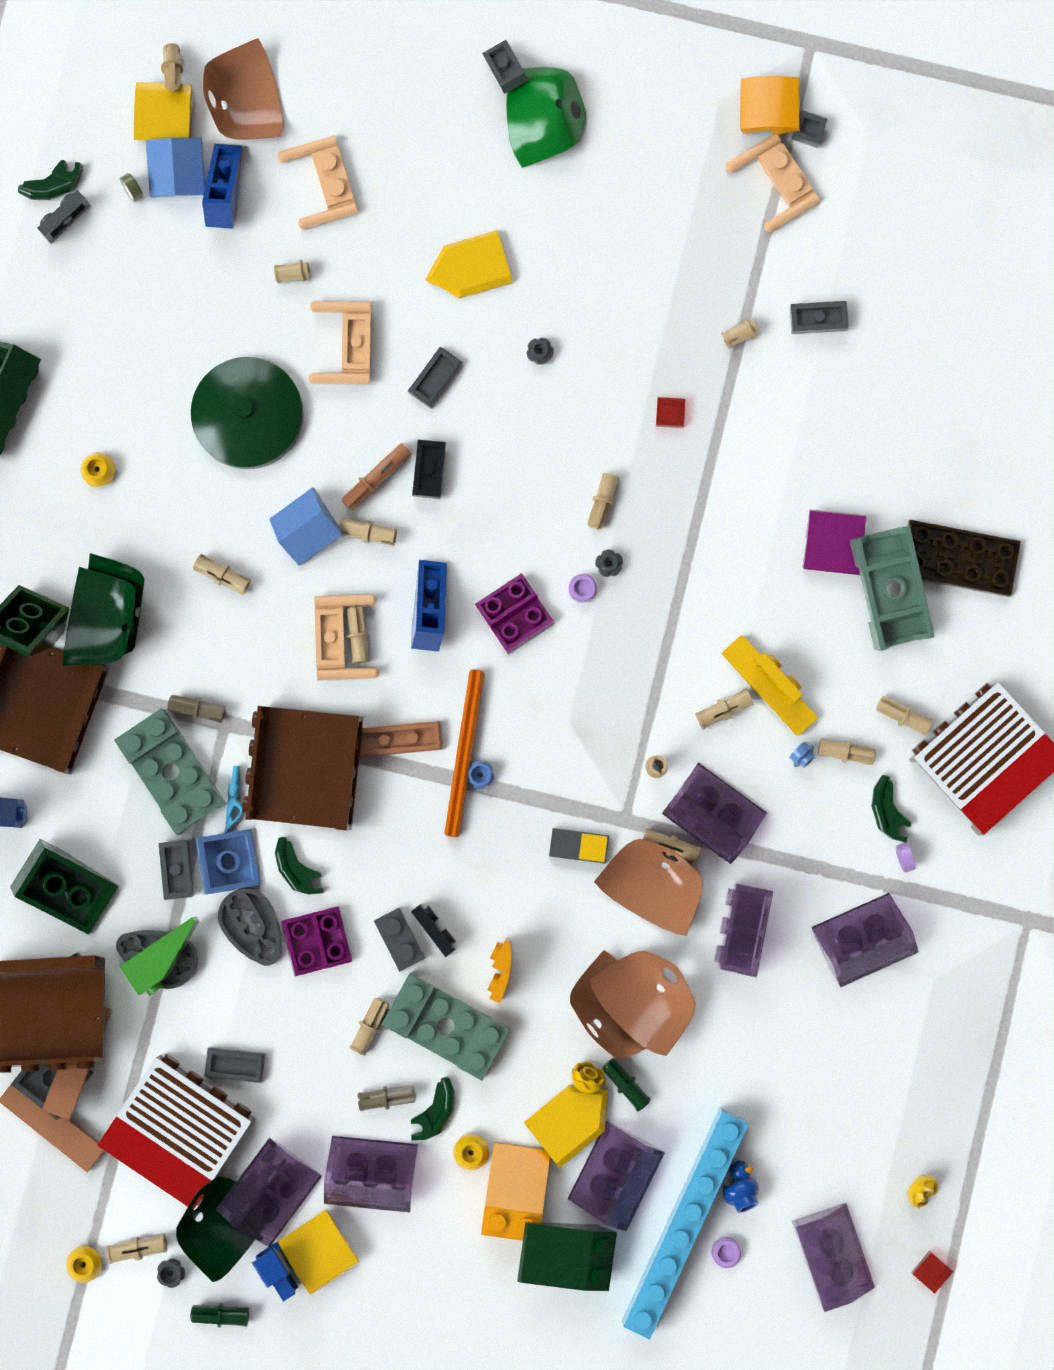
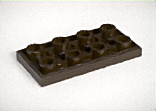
M915 520L908 521L907 526H910L923 581L1004 597L1011 596L1021 541Z

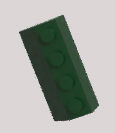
M0 342V455L5 448L4 442L9 431L15 426L16 415L20 406L27 399L29 386L39 372V364L42 360L14 344Z

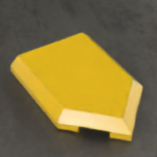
M495 230L444 245L425 281L439 286L459 299L512 284L511 273L498 231Z
M567 1086L523 1122L559 1168L605 1131L608 1090L601 1089L598 1092L587 1094L579 1091L575 1086Z

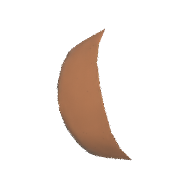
M259 38L235 47L209 61L204 67L203 94L218 131L225 137L237 140L281 137L283 116L272 67ZM209 90L212 92L216 102L215 108L212 106L208 96ZM222 100L226 101L227 109H223Z
M636 839L626 844L594 881L601 891L626 909L662 929L683 936L688 934L703 888L701 874L678 853L644 839ZM662 852L670 853L671 855L676 857L678 861L676 862L670 860ZM661 861L667 863L670 867L668 869L661 867Z
M603 950L576 982L570 994V1004L587 1033L614 1058L623 1059L635 1055L646 1048L637 1043L611 1018L593 992L589 979L618 961L610 953ZM595 1019L601 1022V1028H598L594 1023ZM587 1023L593 1027L598 1037H596L590 1031V1029L587 1026Z
M648 951L631 953L589 979L593 992L603 1009L629 1036L653 1053L667 1056L684 1033L694 1015L695 998L681 971L670 961ZM664 968L670 969L677 978L676 983L666 979L663 974ZM657 984H660L665 991L659 992L656 989Z

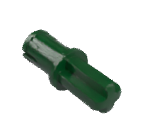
M615 1058L608 1060L603 1065V1071L618 1087L617 1092L623 1093L637 1112L650 1103V1097L635 1082L636 1078L634 1076L631 1077Z
M222 1303L219 1306L193 1305L190 1312V1320L192 1323L217 1324L218 1328H221L222 1325L247 1327L249 1307H224Z

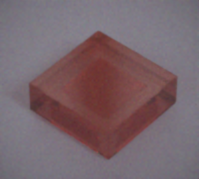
M657 397L655 427L684 428L685 399Z
M929 1250L911 1273L935 1294L953 1271Z

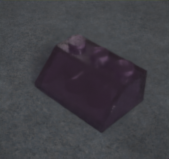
M698 762L661 814L715 852L719 857L732 864L748 845L767 812Z
M734 884L733 889L728 888L725 905L729 906L728 916L722 917L719 932L724 934L722 945H717L714 962H718L717 968L757 978L774 891Z
M890 893L811 927L828 967L840 988L919 953L913 930Z
M606 1121L605 1131L598 1136L570 1192L568 1200L605 1225L627 1231L665 1152L646 1140Z
M332 1136L324 1178V1204L410 1213L418 1144Z
M269 1137L216 1210L233 1227L270 1248L322 1175L290 1150Z
M846 1203L791 1221L816 1296L824 1312L853 1303L875 1288Z

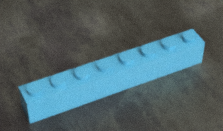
M721 1108L718 1109L622 1318L624 1328L649 1340L651 1339L749 1125L746 1120Z

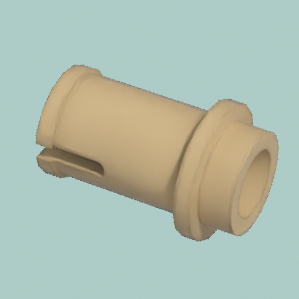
M298 260V263L274 265V275L277 283L294 280L305 282L306 279L311 277L309 263L303 262V260Z
M745 318L743 323L722 332L721 335L726 346L730 349L749 338L755 339V335L759 334V331L752 318L749 320Z

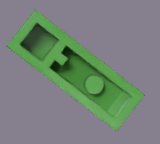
M197 916L191 917L119 966L138 996L146 992L151 996L164 987L161 982L170 975L200 922Z

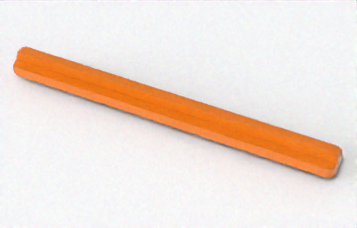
M472 669L469 671L444 831V834L449 837H459L484 681V672L481 670Z

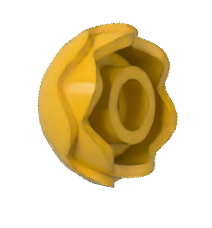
M100 452L86 456L80 467L83 480L92 487L110 484L116 470L113 460L107 454ZM96 467L100 468L98 472L95 471Z
M590 1061L578 1062L571 1070V1079L574 1086L583 1093L598 1092L606 1083L604 1071L601 1068H596Z
M465 1134L455 1143L453 1155L456 1163L461 1168L473 1171L480 1169L487 1162L489 1149L483 1137ZM473 1150L474 1154L469 1155L468 1151Z
M929 1175L919 1176L907 1191L910 1204L918 1209L926 1206L930 1196L935 1195L938 1191L937 1187L939 1184L937 1180Z
M87 1245L79 1246L71 1251L66 1261V1269L70 1277L80 1283H87L98 1277L102 1271V1257L99 1251ZM85 1262L86 1267H82L81 1263Z

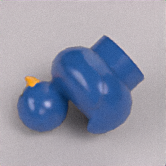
M736 1161L731 1166V1175L738 1182L733 1183L729 1187L726 1185L723 1187L724 1200L727 1204L735 1206L738 1213L746 1212L759 1204L756 1198L759 1191L758 1183L756 1180L749 1178L754 1167H750L744 1161Z

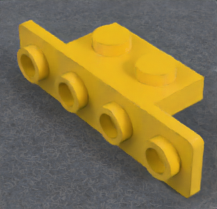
M743 635L739 636L722 652V656L796 736L802 734L817 720V715L800 698L803 695L799 691L802 688L793 676H785L780 670L782 667L781 663L772 654L769 656L765 653L760 654Z

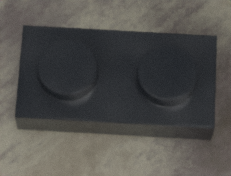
M418 439L412 490L413 497L441 499L446 442Z
M420 904L411 911L445 958L456 950L453 946L456 940L446 928L442 931L435 923L439 918L429 905L424 908Z

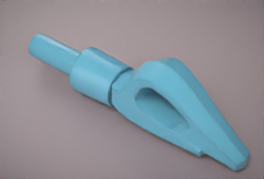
M233 766L231 784H228V803L224 833H227L244 815L242 811L243 804L238 800L241 785H238L240 766ZM237 807L240 812L233 820L232 813L234 808Z

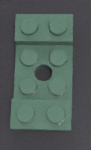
M901 526L849 539L855 567H859L871 622H868L874 650L883 651L894 645L935 637L910 526ZM896 580L900 585V592L892 597L887 592V586L889 582Z
M161 708L114 739L128 763L132 764L160 807V812L175 835L182 834L191 825L227 804L165 709ZM169 764H175L179 769V775L174 780H168L164 775V770Z
M409 973L381 1024L398 1035L412 1040L457 1065L458 1068L481 1081L484 1079L510 1031L508 1026L412 973ZM450 1018L454 1022L455 1028L452 1033L443 1034L440 1032L438 1023L441 1019Z

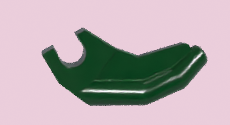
M60 160L48 177L41 180L24 181L22 185L18 186V193L31 200H51L74 190L81 179L83 166L80 162H75L74 170L68 172L66 171L67 162Z
M882 775L873 788L871 803L877 827L892 840L906 843L908 837L900 836L898 828L902 825L911 827V822L893 804V782L890 781L889 776Z
M279 837L274 852L277 867L291 889L308 895L323 893V888L315 889L311 885L312 879L322 877V873L300 863L292 842L287 841L286 837Z
M443 1077L441 1082L437 1083L433 1104L424 1112L411 1119V1124H419L423 1129L419 1134H411V1141L427 1140L443 1131L454 1110L455 1091L449 1077Z

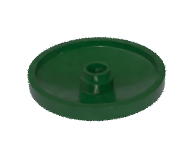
M256 357L234 358L214 367L198 384L191 402V423L199 443L214 459L238 469L261 468L281 459L295 444L303 424V403L293 380L277 365Z

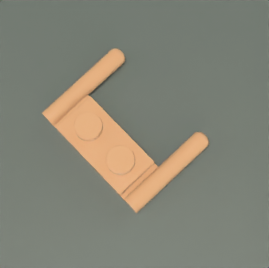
M335 135L278 153L280 162L290 161L311 154L328 210L299 219L298 226L302 230L358 213Z
M778 135L768 137L726 163V170L733 173L758 157L759 163L787 206L790 207L764 224L767 232L776 230L820 203L818 196L813 192V188L785 145L781 143Z
M359 301L311 302L310 310L312 312L343 313L342 373H310L309 382L311 384H370L372 303Z
M374 594L314 596L317 681L371 679L379 676V669L377 667L345 668L343 606L375 605L377 597Z

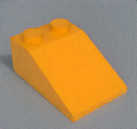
M494 1142L481 1235L523 1241L525 1222H542L550 1156L545 1149Z

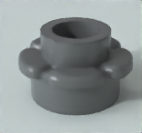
M543 337L532 339L527 345V358L537 365L546 364L554 354L550 341ZM541 348L543 352L538 353L537 350Z
M607 549L602 551V554L598 555L595 560V566L599 569L598 572L604 577L616 576L622 570V556L619 553H614L613 550ZM607 561H611L612 565L608 566Z
M170 1258L168 1261L164 1260L157 1267L158 1282L169 1288L178 1286L180 1280H183L185 1277V1269L181 1267V1262L177 1259ZM169 1270L173 1271L172 1276L168 1274Z

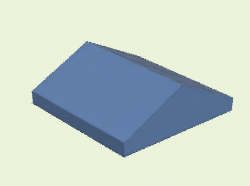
M202 138L146 140L150 197L204 195L205 177Z
M314 487L310 488L269 519L278 543L299 566L344 535Z
M251 829L195 838L205 895L261 885Z

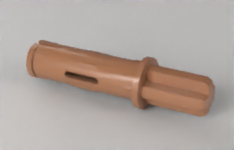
M400 443L363 478L359 477V482L342 497L343 504L352 511L370 494L374 495V490L412 455L409 449L403 443ZM390 462L392 463L383 473H380Z

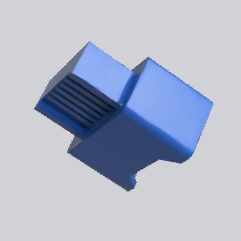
M277 1241L255 1256L256 1260L251 1263L266 1288L273 1285L284 1302L295 1295V1290L299 1287L290 1274L292 1266Z

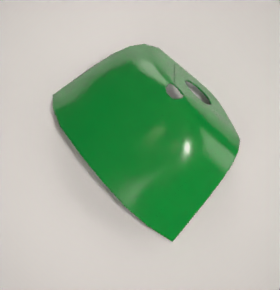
M554 67L523 68L528 81L507 92L506 110L509 140L521 168L570 149L578 143L586 123V110L574 77L566 70ZM556 100H562V108L556 106ZM572 101H575L579 106L580 116L578 119L571 112Z

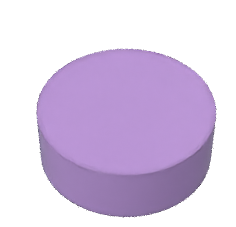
M587 574L574 576L568 587L570 597L578 603L591 601L597 590L596 582Z
M907 842L896 845L897 858L903 872L916 870L914 858Z
M722 1237L714 1242L711 1253L713 1260L718 1266L731 1268L739 1262L741 1249L734 1239Z

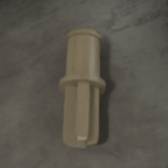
M171 695L169 698L168 710L192 715L193 719L198 717L219 723L223 721L226 705L202 701L200 697L195 700Z
M385 1086L383 1090L359 1092L357 1094V1098L360 1099L358 1101L359 1110L364 1111L382 1107L388 1110L390 1106L414 1103L416 1101L414 1086L387 1089Z

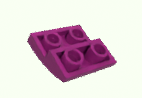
M809 509L803 569L860 575L859 567H855L849 539L865 536L866 515Z
M522 573L475 604L508 655L555 624Z
M339 906L281 921L294 977L352 962Z

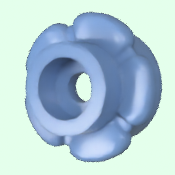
M806 742L801 743L789 757L794 762L793 766L799 767L801 765L803 768L808 766L816 756L813 754L815 747L813 745L810 747Z
M473 762L470 765L468 782L472 783L476 789H484L486 785H490L494 780L492 766L487 762ZM482 772L483 777L479 778L478 773Z

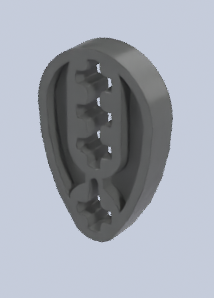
M249 888L238 889L228 894L221 902L218 910L219 926L227 939L247 958L263 966L275 964L281 956L282 938L277 915L269 899L260 891ZM235 896L239 899L245 898L246 902L243 904V908L246 911L252 910L253 915L250 916V920L253 923L258 922L260 924V927L257 929L259 933L257 936L254 933L248 934L246 932V929L249 927L246 920H239V917L242 915L239 908H232ZM260 939L267 948H274L275 952L271 954L273 957L271 961L267 957H261L260 954L263 952Z
M139 930L123 934L116 942V950L123 961L127 962L141 951L131 950L127 953V947L123 945L124 941H130L133 938V944L144 950L169 932ZM188 941L177 962H182L186 959V965L190 967V970L180 974L179 967L174 966L168 978L161 982L164 986L163 989L180 987L186 984L195 974L198 956L195 947L190 941Z

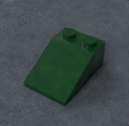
M18 585L0 604V644L28 657L52 648L64 634L70 608Z
M39 839L10 886L15 898L88 935L119 887L118 884L67 852L42 839Z
M525 1222L517 1282L582 1291H609L617 1232L597 1224Z

